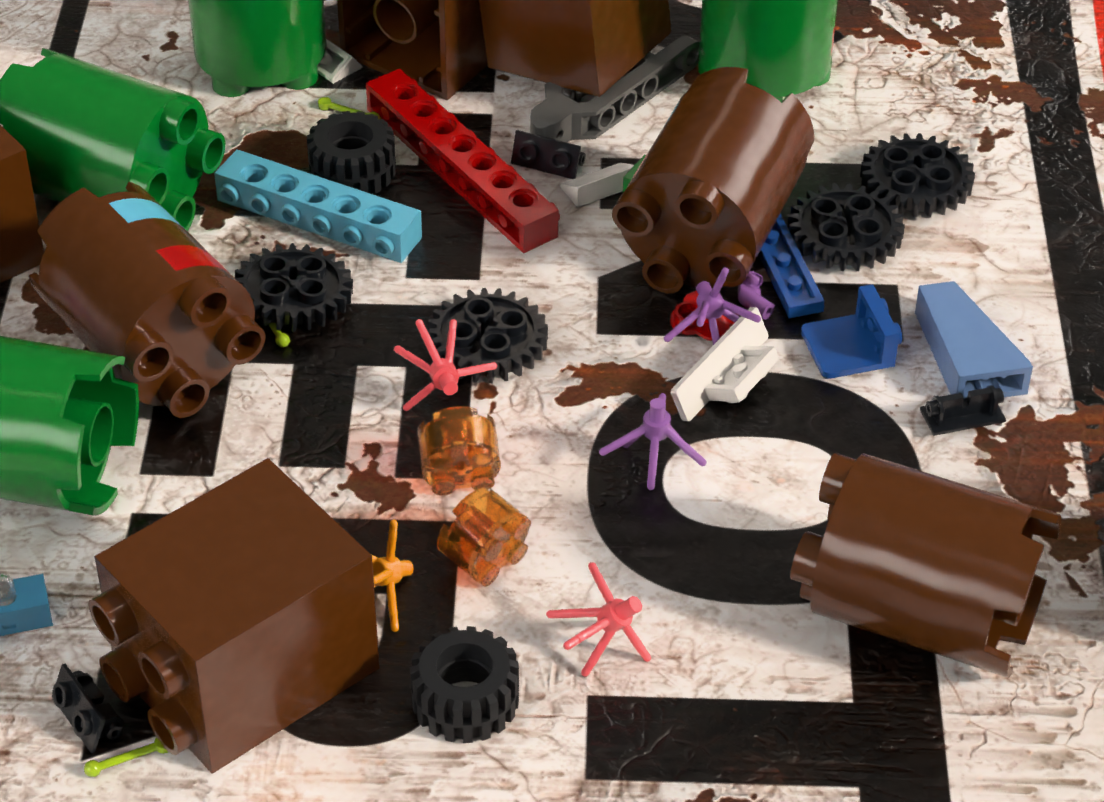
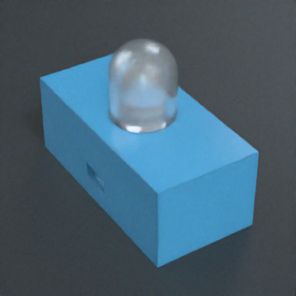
M0 573V636L53 626L44 575L38 574L12 579L9 575Z

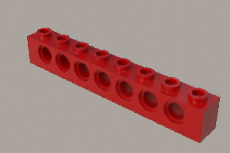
M399 68L366 82L367 110L369 112H377L380 119L388 122V127H392L396 137L522 253H526L558 238L560 213L556 205L542 196L535 186L524 180L511 165L506 164L496 155L491 147H487L478 139L472 130H468L460 123L453 113L448 112L437 102L434 96L429 95L423 90L415 79L410 78Z

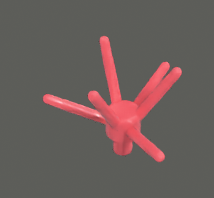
M421 319L416 320L415 324L433 360L431 365L401 346H395L394 348L397 354L429 373L432 382L403 405L404 411H409L436 388L443 390L446 395H454L458 391L457 383L459 377L497 368V364L491 362L456 369L453 364L457 327L455 319H451L449 322L445 358H440Z
M590 562L588 568L606 604L600 608L549 610L546 613V616L550 619L597 617L596 623L567 640L563 644L564 649L569 650L602 629L605 631L581 671L582 676L587 677L615 632L622 629L645 662L650 661V654L630 626L633 615L642 610L640 600L635 596L625 601L618 598L614 599L598 567L594 562Z

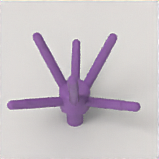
M724 267L713 288L707 281H702L697 285L696 290L699 295L696 303L698 308L664 336V341L670 342L696 319V324L699 327H702L705 319H708L714 345L720 339L716 319L722 315L734 323L740 318L738 315L756 323L761 321V317L723 299L720 290L729 273V269Z
M664 393L650 401V410L645 412L641 426L599 450L600 455L604 456L621 446L628 448L644 434L646 438L651 440L647 488L649 490H653L655 487L659 441L667 437L700 466L707 464V461L686 443L671 426V416L665 410L666 395Z

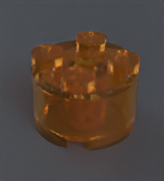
M455 406L433 413L432 421L425 426L424 421L419 425L418 444L422 476L431 485L433 493L443 496L453 493L457 488L472 487L477 491H486L494 486V478L500 471L501 460L496 424L490 415L487 414V418L478 415L476 408Z
M483 487L471 492L457 504L452 511L457 516L450 527L445 523L443 524L437 539V548L472 579L486 587L493 583L500 569L508 562L515 565L525 556L528 545L524 541L531 526V521L491 488L488 491Z

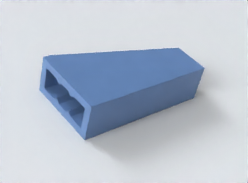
M955 281L920 285L915 314L950 394L962 393L963 397L967 398L968 391L983 389L990 385H993L995 388H1001L1004 397L1028 394L1033 369L1031 362Z

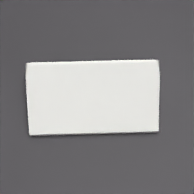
M326 39L325 55L317 65L318 74L334 84L362 68L351 55Z
M620 162L561 183L560 188L578 208L622 192L623 177L634 165Z

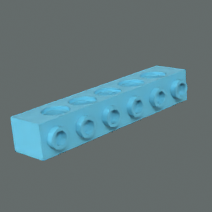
M238 149L214 173L218 201L400 263L404 261L422 239L421 210Z

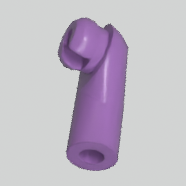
M750 271L745 281L738 286V301L747 309L757 307L762 319L766 320L772 315L775 306L761 296L760 286L763 283V277L754 271Z

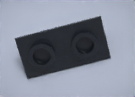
M516 130L511 164L575 179L578 165L583 166L586 154L580 152L581 146Z
M993 385L983 389L968 391L967 398H964L962 393L940 397L933 396L932 401H927L926 406L920 407V411L933 436L1006 422V418L998 406L999 403L1004 402L1003 391L1001 388H995Z
M66 663L62 664L57 681L53 686L52 698L55 705L61 709L72 725L75 734L82 739L88 750L94 753L99 739L108 738L109 740H114L121 736L123 733V720L116 714L109 703L102 704L104 695L96 686L90 674L83 673L80 670L72 673Z

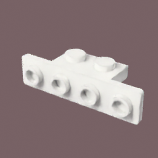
M757 307L748 308V311L761 317ZM741 316L671 389L672 398L682 421H691L708 401H723L727 403L742 401L747 397L748 392L760 379L767 375L768 371L779 360L774 346H761L768 339V333L762 317L761 321L756 323Z

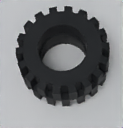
M344 111L342 114L334 113L328 115L327 119H320L317 121V125L312 126L309 130L307 150L310 174L375 194L381 191V187H387L391 183V179L396 174L395 138L392 127H388V122L384 119H378V116L374 114L367 115L361 111L356 113Z
M467 626L466 630H458V627L448 628V633L443 634L439 631L433 634L431 642L424 640L419 645V652L414 653L412 666L410 667L412 708L414 714H417L418 722L421 726H429V733L436 737L443 734L445 735V740L454 742L458 738L463 739V743H473V738L480 737L482 741L491 738L492 731L499 734L505 729V722H512L515 717V709H518L519 664L516 661L515 651L513 648H507V641L501 636L493 638L492 631L484 629L482 632L476 631V627ZM464 681L478 683L477 685L470 687H458L452 685L454 683Z

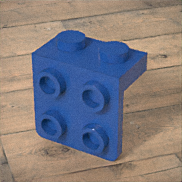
M873 284L859 287L856 314L805 323L801 327V335L821 375L827 379L895 367L897 348L902 343L901 328L897 322H893L889 315L886 300L880 298Z

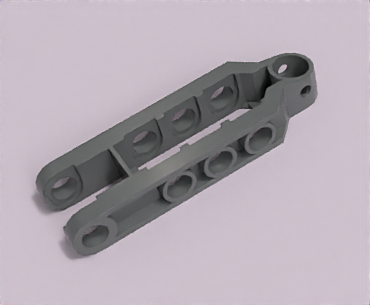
M683 35L657 54L649 52L629 70L631 72L619 79L600 97L595 96L588 102H581V98L587 93L564 88L551 82L544 85L545 100L531 110L530 133L563 142L598 138L694 69L698 64L700 42L687 35Z

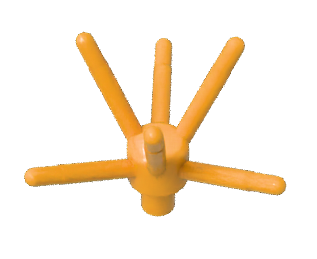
M395 519L391 520L389 524L386 557L378 558L372 555L374 588L386 586L390 627L393 632L399 630L395 584L399 583L402 577L412 575L414 570L410 560L400 561L395 557L398 522Z

